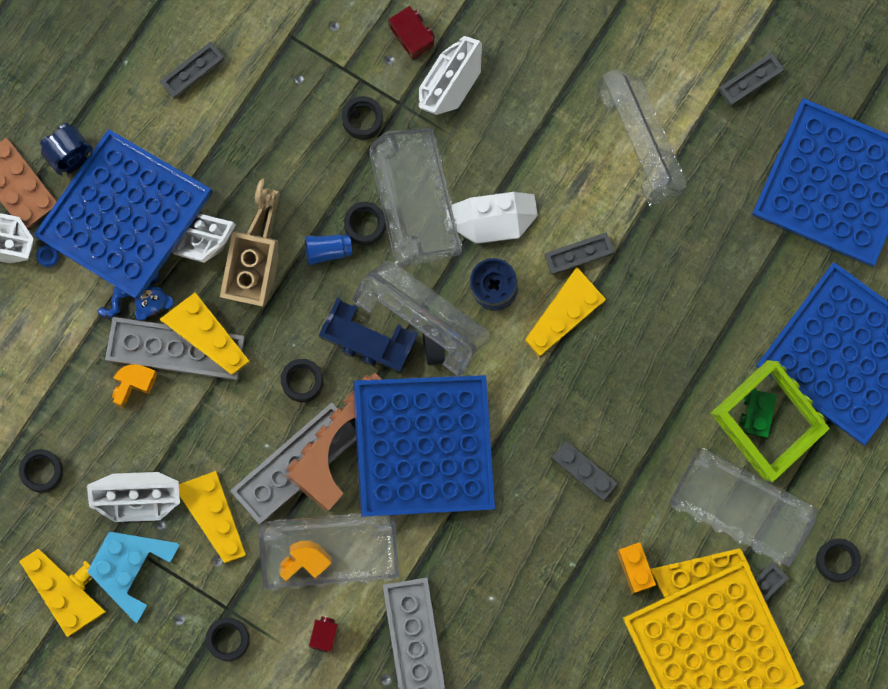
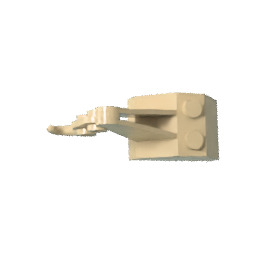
M264 178L257 185L255 204L259 205V210L248 232H232L220 293L222 298L258 306H265L278 265V240L270 238L280 191L269 188L263 189L266 181ZM270 208L263 237L258 236Z

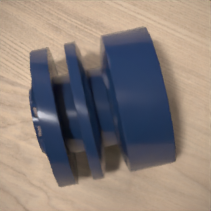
M488 258L479 262L473 269L470 285L473 296L479 305L491 311H498L509 307L513 303L518 293L516 274L510 264L498 258ZM492 283L498 285L499 289L497 291L494 288L491 289Z

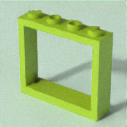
M767 360L710 414L761 478L765 481L774 482L830 428L825 423L824 416L820 412H816L812 407L813 402L811 399L801 393L799 384L786 374L785 366H781L778 361ZM769 374L811 425L771 465L728 413Z

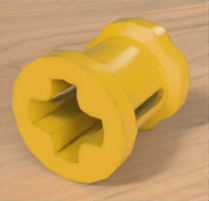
M86 560L74 575L71 574L69 576L83 591L86 589L85 585L92 579L87 573L90 564Z

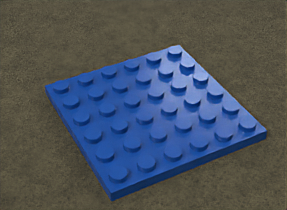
M802 98L752 216L874 267L888 235V134Z
M108 129L33 236L138 301L206 204L213 191L211 188Z
M833 262L755 367H761L767 360L778 361L781 366H785L786 374L799 384L801 393L811 399L813 402L812 407L815 411L820 412L827 420L865 446L888 415V301Z
M486 375L353 381L361 517L495 509Z

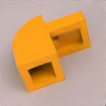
M131 364L121 368L114 376L115 381L120 383V386H116L113 391V403L124 409L132 389L149 395L158 375L156 371L138 364Z
M296 542L290 546L292 557L287 556L280 564V576L287 581L303 566L316 578L332 563L331 556L315 542Z

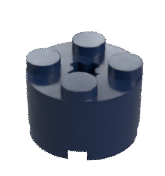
M68 123L62 124L58 131L51 136H46L40 142L42 146L41 155L58 175H63L61 172L65 171L70 174L79 169L87 160L86 155L88 152L91 154L93 151L92 146L79 130Z

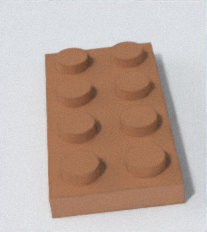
M6 137L0 142V201L11 216L19 217L26 228L30 229L49 214L56 204V200Z

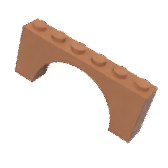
M374 373L370 376L366 374L361 380H381V378ZM353 391L345 398L344 402L346 405L341 410L337 408L329 417L332 420L327 427L323 425L316 432L315 436H317V439L312 444L308 442L300 451L303 454L298 461L294 459L286 468L289 472L285 477L324 511H329L343 495V492L335 484L330 474L328 452L331 441L339 428L347 421L355 418Z

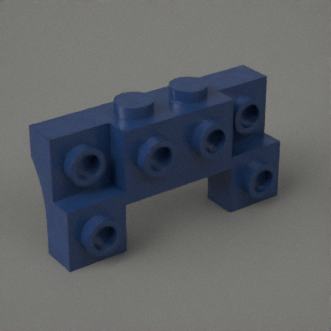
M337 297L319 333V338L339 346L342 349V353L354 358L356 355L363 358L362 362L373 367L375 364L382 365L401 373L418 337V332H411L398 324L392 338H389L353 322L358 306L347 304Z

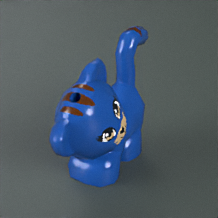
M159 272L156 274L151 283H156L158 281ZM150 283L138 301L135 299V317L138 321H143L148 316L158 315L163 310L174 306L173 299L166 295L162 288L154 287ZM114 286L111 299L112 308L108 310L100 307L97 311L98 315L104 318H113L120 312V298L129 295Z

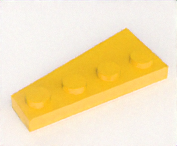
M578 267L573 271L525 339V342L538 357L542 356L606 301Z
M193 293L160 318L161 322L208 356L230 375L233 376L250 363L196 293Z
M214 471L179 484L181 499L223 562L226 564L246 556L217 472Z
M739 548L650 570L665 598L738 562L746 560Z
M40 549L35 550L19 561L67 637H70L106 613L101 606L78 587Z

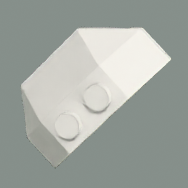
M463 36L459 42L451 45L440 54L419 87L420 109L438 115L459 108L481 73L482 43L479 40Z
M519 192L472 197L448 206L451 229L475 244L519 239L538 216L534 194Z
M0 213V262L11 264L29 260L34 238L19 217Z
M198 214L172 253L205 263L223 251L236 224L231 221Z
M159 472L111 474L87 485L89 507L94 510L96 509L114 522L161 520L174 507L180 504L179 481Z

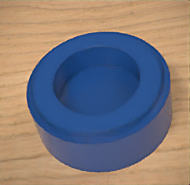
M44 245L38 249L36 259L42 267L51 268L58 263L59 253L50 246Z

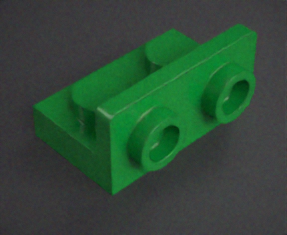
M754 388L744 397L743 405H746L745 414L741 413L738 425L742 427L741 429L745 434L768 438L776 394L758 391L757 388Z

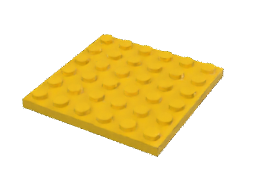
M746 560L738 562L622 617L655 689H796L804 685Z

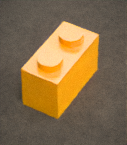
M640 542L617 551L632 594L647 590L656 585Z

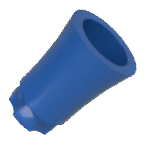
M349 235L305 236V248L309 266L329 260L342 259L345 256H352V245Z

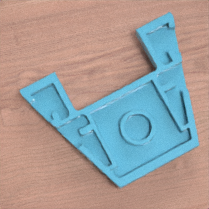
M108 532L87 573L134 622L138 623L147 605L127 594L132 582L149 552L171 562L180 544Z

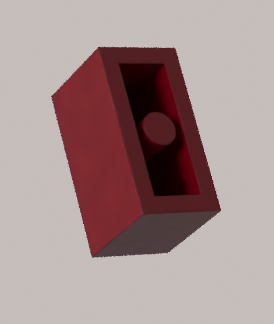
M408 6L389 18L388 26L409 57L414 60L434 47L435 36L429 27L425 28L422 24L423 19L417 10L413 11Z
M321 616L320 620L315 619L309 643L311 649L333 654L339 630L338 624H335V619Z

